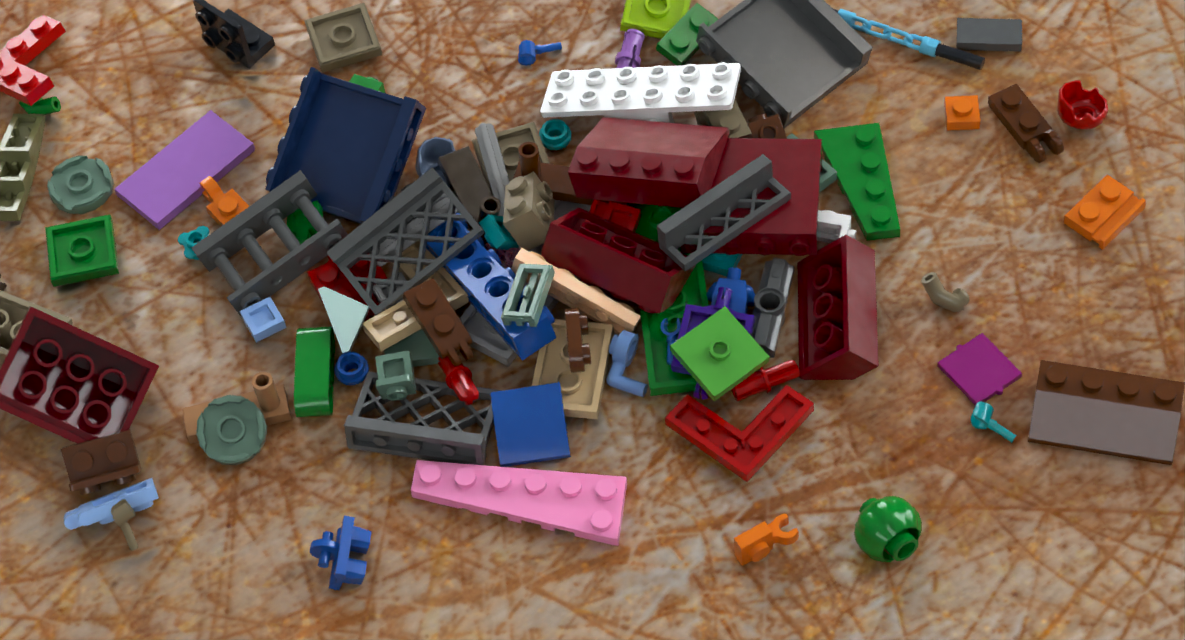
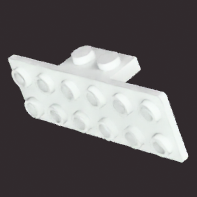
M722 62L701 65H658L654 67L554 71L551 74L540 112L543 118L604 115L606 118L674 123L672 112L731 110L737 91L741 66L740 63Z

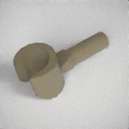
M122 499L111 508V513L115 523L123 531L130 550L133 551L138 548V544L127 521L136 516L126 499Z

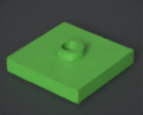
M725 306L670 345L672 354L713 401L719 399L767 364L770 356Z

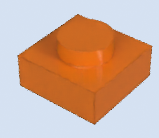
M978 95L945 97L944 107L947 131L980 129Z

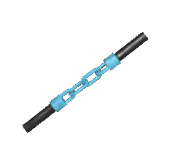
M834 9L853 29L905 45L918 50L919 53L934 58L939 56L982 70L984 66V57L941 44V41L927 36L922 37L916 34H909L876 21H868L865 18L856 16V13L844 9ZM856 21L861 22V23H863V25H862V26L856 25L855 22H856ZM871 25L884 29L883 34L872 31ZM895 33L904 36V40L892 37L891 35ZM913 39L921 41L920 46L912 44Z

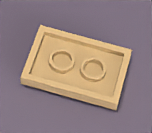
M555 319V322L551 325L557 338L539 349L532 386L560 382L565 416L598 420L610 356L609 346L614 334L613 324L588 322L589 334L582 335L583 344L589 343L591 364L585 365V372L571 373L566 320Z

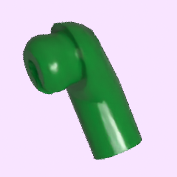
M55 96L46 99L40 98L32 106L22 101L19 102L20 106L28 114L47 115L59 112L61 109L60 101Z

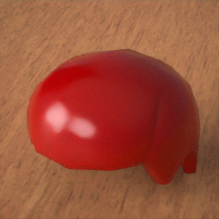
M1080 80L1064 83L1059 89L1057 111L1063 123L1076 129H1093L1102 124L1107 117L1108 104L1107 100L1099 94L1098 88L1086 90L1083 88Z

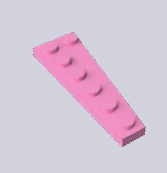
M416 460L411 494L412 498L458 509L465 508L471 512L484 515L493 513L506 516L509 521L521 523L523 520L539 524L542 529L555 531V529L573 532L576 537L618 546L627 478L623 476Z

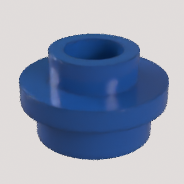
M347 352L338 358L334 371L336 378L342 384L356 385L365 380L369 372V365L367 360L360 354ZM350 369H357L353 372H348Z

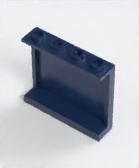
M311 67L308 75L301 82V95L297 105L290 112V124L286 135L279 141L278 156L274 166L267 173V186L265 190L272 191L301 170L317 193V196L310 200L311 202L318 200L323 207V212L362 224L386 205L388 200L395 195L426 107L416 99L406 96L402 99L322 74L316 68Z

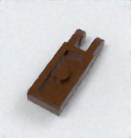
M1017 84L988 96L989 107L1023 150L1026 149L1036 162L1041 163L1045 161L1047 156L1040 144L1041 141H1044L1055 155L1064 152V146L1055 130H1052L1051 126Z

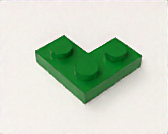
M696 3L657 43L656 50L676 66L684 65L700 49L696 42L699 25L703 22L709 27L718 18Z

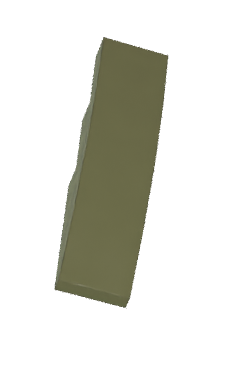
M13 114L0 143V221H20L38 163L46 121L45 114Z

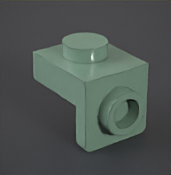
M409 350L375 357L378 375L376 388L383 400H402L407 395L417 393L412 355Z

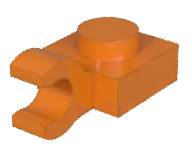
M211 176L199 182L200 186L204 189L202 192L203 196L210 202L206 206L207 212L220 227L249 207L233 188L224 194Z
M787 514L777 516L768 525L764 521L734 538V555L742 566L751 561L757 562L765 558L770 550L773 549L774 543L790 545L798 540L799 531L797 528L789 532L780 530L789 524Z

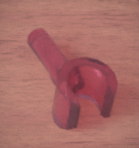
M489 243L485 245L486 250L492 248L498 257L505 262V268H512V261L518 254L519 248H510L505 251L495 249Z

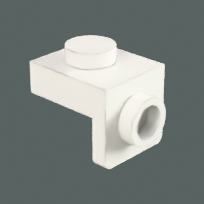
M818 210L817 241L832 243L844 235H848L856 240L857 231L851 229L850 215L838 214L830 210Z

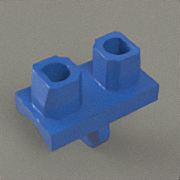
M344 515L342 527L337 530L336 542L333 541V533L325 531L323 532L322 539L314 540L310 545L311 555L319 558V567L328 568L329 561L333 560L329 589L339 590L342 583L362 584L365 578L367 562L349 558V552L366 554L370 544L371 531L354 526L355 517Z

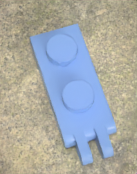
M153 479L144 480L66 512L64 515L65 527L72 530L98 521L101 525L113 522L111 508L122 499H126L134 512L151 507L154 504L153 500L159 498Z

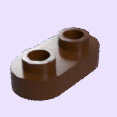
M579 308L565 309L571 373L585 372V365L591 364L589 343L583 344L582 335L589 334L587 314H580Z

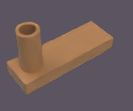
M259 372L252 378L253 392L236 395L253 402L263 413L267 426L292 420L284 384L275 386L273 378L268 372ZM211 402L182 408L187 438L190 444L199 442L196 435L197 420Z

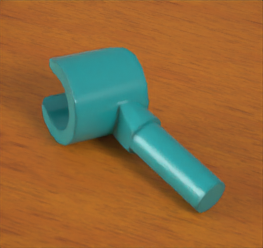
M982 401L977 402L971 415L972 426L977 429L989 428L1012 443L1017 435L991 419L994 409L990 404Z

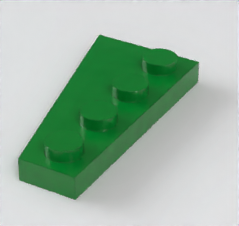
M872 123L814 130V139H822V151L825 155V161L837 171V184L842 194H845L850 204V210L866 241L900 237V224L880 124Z

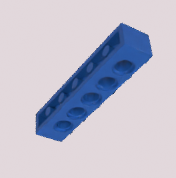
M447 220L428 233V236L445 237ZM453 221L451 237L463 238L470 232L465 221ZM479 237L443 267L467 293L469 302L523 361L557 338L551 325L555 322V319L544 305L537 327H530L528 322H525L524 326H517L515 321H512L511 326L503 324L501 315L511 290L515 273L510 267L504 269L496 252L492 248L486 250L482 238ZM427 242L426 248L435 258H438L442 254L443 243ZM525 285L524 288H523V291H522V294H521V297H520V300H519V303H518V305H517V308H516V311H515V312H519V309H520L522 300H523V298H524L523 293H524V290H525L526 285Z

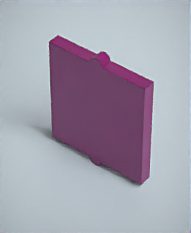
M983 333L964 345H957L954 352L940 360L937 364L944 374L975 406L977 402H986L996 394L1002 395L1003 389L1022 377V373Z

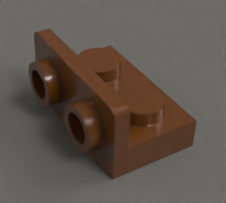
M130 429L61 448L70 480V491L79 490L81 495L101 490L100 484L114 480L115 485H121L136 480L134 474L139 473L142 469Z

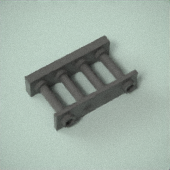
M301 170L191 247L209 272L218 267L235 292L226 298L240 316L241 310L272 296L328 256L326 252L348 235L338 219L328 225L310 200L316 197L317 193ZM297 209L302 211L317 231L315 235L300 244L283 221V219ZM273 228L289 250L287 255L274 264L256 241L259 236ZM244 247L262 270L260 274L247 283L244 282L228 259Z

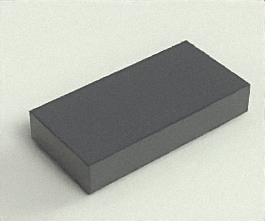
M957 18L956 49L1021 52L1022 19Z

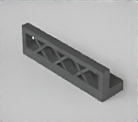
M762 154L657 225L659 248L684 271H687L791 199V192L773 177L772 161ZM767 187L777 194L770 200L757 199V194ZM737 207L751 208L750 214L744 218L730 217L731 212L737 209ZM710 226H724V231L718 236L704 235V231ZM684 244H697V250L687 257H684L677 249Z

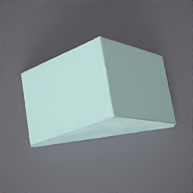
M327 287L319 288L318 291L343 354L351 352L370 308Z

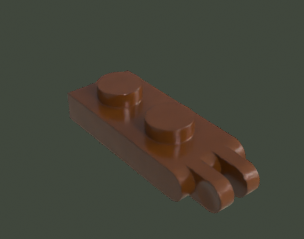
M434 278L403 293L404 301L441 359L448 357L453 366L456 367L462 364L457 351L460 350L466 361L474 358L469 345L473 344L471 336Z

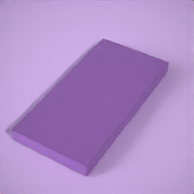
M210 110L115 188L116 195L160 230L202 195L204 189L200 186L199 182L208 176H211L218 182L255 151L254 143Z

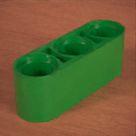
M332 326L297 329L294 377V408L296 417L328 416L333 414L335 336Z

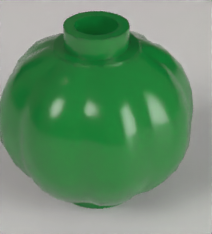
M886 496L881 499L871 498L862 504L859 510L858 521L855 524L854 536L858 546L865 554L876 561L891 562L894 559L896 561L905 560L916 551L918 539L922 531V521L919 513L909 502L897 496ZM884 548L891 554V556L884 551Z

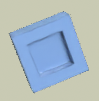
M271 297L265 298L240 311L241 317L256 343L287 328Z

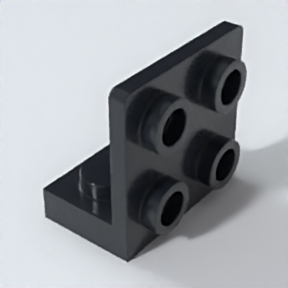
M193 0L196 10L195 16L200 23L203 40L211 48L217 47L223 51L234 63L240 62L250 69L275 46L272 36L229 8L223 13L205 0Z

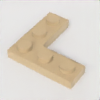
M420 241L404 250L402 257L418 258ZM426 248L424 259H436ZM400 263L399 272H402L407 281L415 276L417 264ZM444 267L427 279L434 278L453 310L469 302L467 293ZM404 300L362 323L365 333L381 352L422 329Z

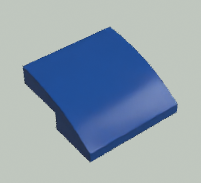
M560 382L490 392L501 467L571 457Z

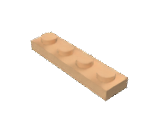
M521 247L511 269L516 275L519 264H552L546 262L540 254L533 251L529 252ZM553 266L555 274L548 295L571 308H579L581 314H587L588 318L597 323L613 324L614 333L620 335L623 330L634 332L641 316L635 313L633 308L605 296L601 289L595 286H588L579 281L570 271ZM529 273V274H528V277H527V280H526L527 283H529V280H530V277H531V274H532V273Z

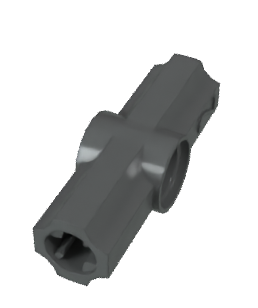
M778 258L765 262L759 290L754 297L753 315L755 323L752 337L770 358L775 356L780 330L785 322V309L795 271L793 265H790L784 259Z

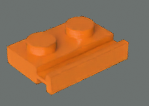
M1107 174L1065 215L1064 224L1090 242L1094 240L1099 244V248L1103 250L1145 209L1146 200L1143 198L1141 200L1134 196L1133 191Z

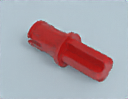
M439 357L438 360L440 362H438V365L446 375L445 381L447 386L455 391L459 400L464 401L465 405H471L473 400L479 397V391L472 381L471 370L464 366L463 363L454 367L448 357L444 359Z
M788 360L767 369L761 367L743 380L741 384L739 383L731 389L735 400L739 402L764 391L770 393L771 387L798 378L800 376L798 365L795 360Z

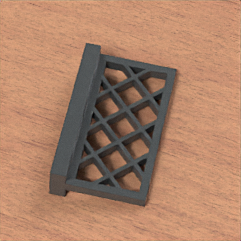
M432 167L326 253L339 267L372 312L377 315L397 304L403 299L404 292L423 283L485 232ZM445 193L450 199L448 214L432 213L433 202ZM455 208H457L462 215L455 214ZM412 218H424L421 235L405 234L407 222ZM430 219L447 220L445 237L428 236ZM453 221H467L473 228L463 238L451 237ZM386 239L397 240L395 256L379 255L380 244ZM404 240L420 241L418 258L402 257ZM427 242L443 243L442 254L438 258L424 259ZM360 260L371 261L368 278L355 277L350 268ZM378 261L394 263L391 280L375 278ZM400 263L417 264L415 276L409 281L398 280ZM360 283L367 284L366 290ZM374 284L390 286L388 298L377 306L372 299Z
M367 373L352 416H347L344 424L347 447L349 449L448 463L485 464L487 458L486 447L494 425L492 402L490 406L477 412L472 405H465L464 401H460L455 391L450 389L446 382L415 378L416 390L421 391L424 395L411 402L407 398L399 400L403 406L388 413L382 405L391 400H383L381 396L375 397L371 392L373 385H376V380H378L377 373ZM476 387L479 391V397L473 400V402L479 399L491 401L490 392L502 390ZM444 395H453L458 400L443 407L437 399ZM431 403L436 411L421 417L416 409ZM464 407L470 416L455 422L449 414ZM375 408L381 414V417L377 419L362 417L363 414ZM408 413L415 420L410 424L394 421ZM441 418L449 425L444 429L428 426ZM475 423L482 429L481 434L462 431Z

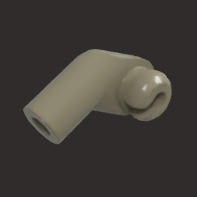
M935 272L928 273L921 279V283L932 302L952 312H960L964 310V306L970 301L967 292L961 290V288L955 289L953 293L945 290Z

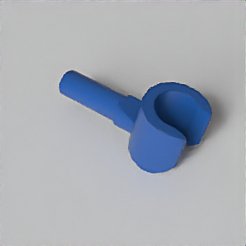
M524 40L519 45L518 62L525 66L531 65L536 61L537 54L562 50L561 42L535 45L530 40Z
M667 318L663 319L660 325L661 331L667 335V365L672 363L673 354L670 351V345L677 341L682 322L680 318H677V329L672 333L667 329Z

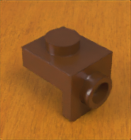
M767 113L748 119L749 123L747 124L752 133V138L787 139L779 114L768 117Z

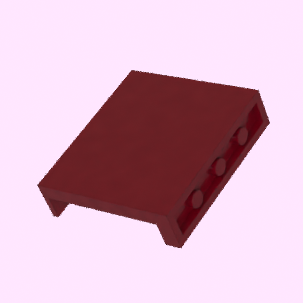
M728 138L711 189L764 154L772 161L773 177L791 192V199L712 254H760L764 256L771 254L817 255L822 139ZM767 187L757 194V199L770 200L777 194ZM737 207V209L731 212L730 217L744 218L750 214L751 208ZM710 226L704 231V235L718 236L724 231V226ZM684 244L681 246V253H693L697 250V244Z

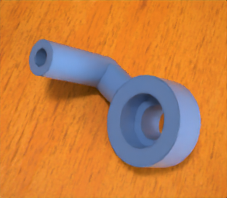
M623 330L620 335L615 334L609 346V354L612 355L613 363L606 382L610 387L644 397L648 384L622 376L625 368L631 364L636 354L639 341L638 334Z

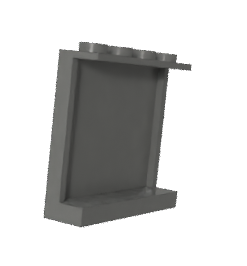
M744 0L709 27L702 22L699 25L696 39L700 50L705 55H710L717 63H740L741 73L738 83L741 85L743 92L748 98L755 99L764 108V112L767 113L768 117L779 114L783 128H786L868 64L873 48L824 0Z

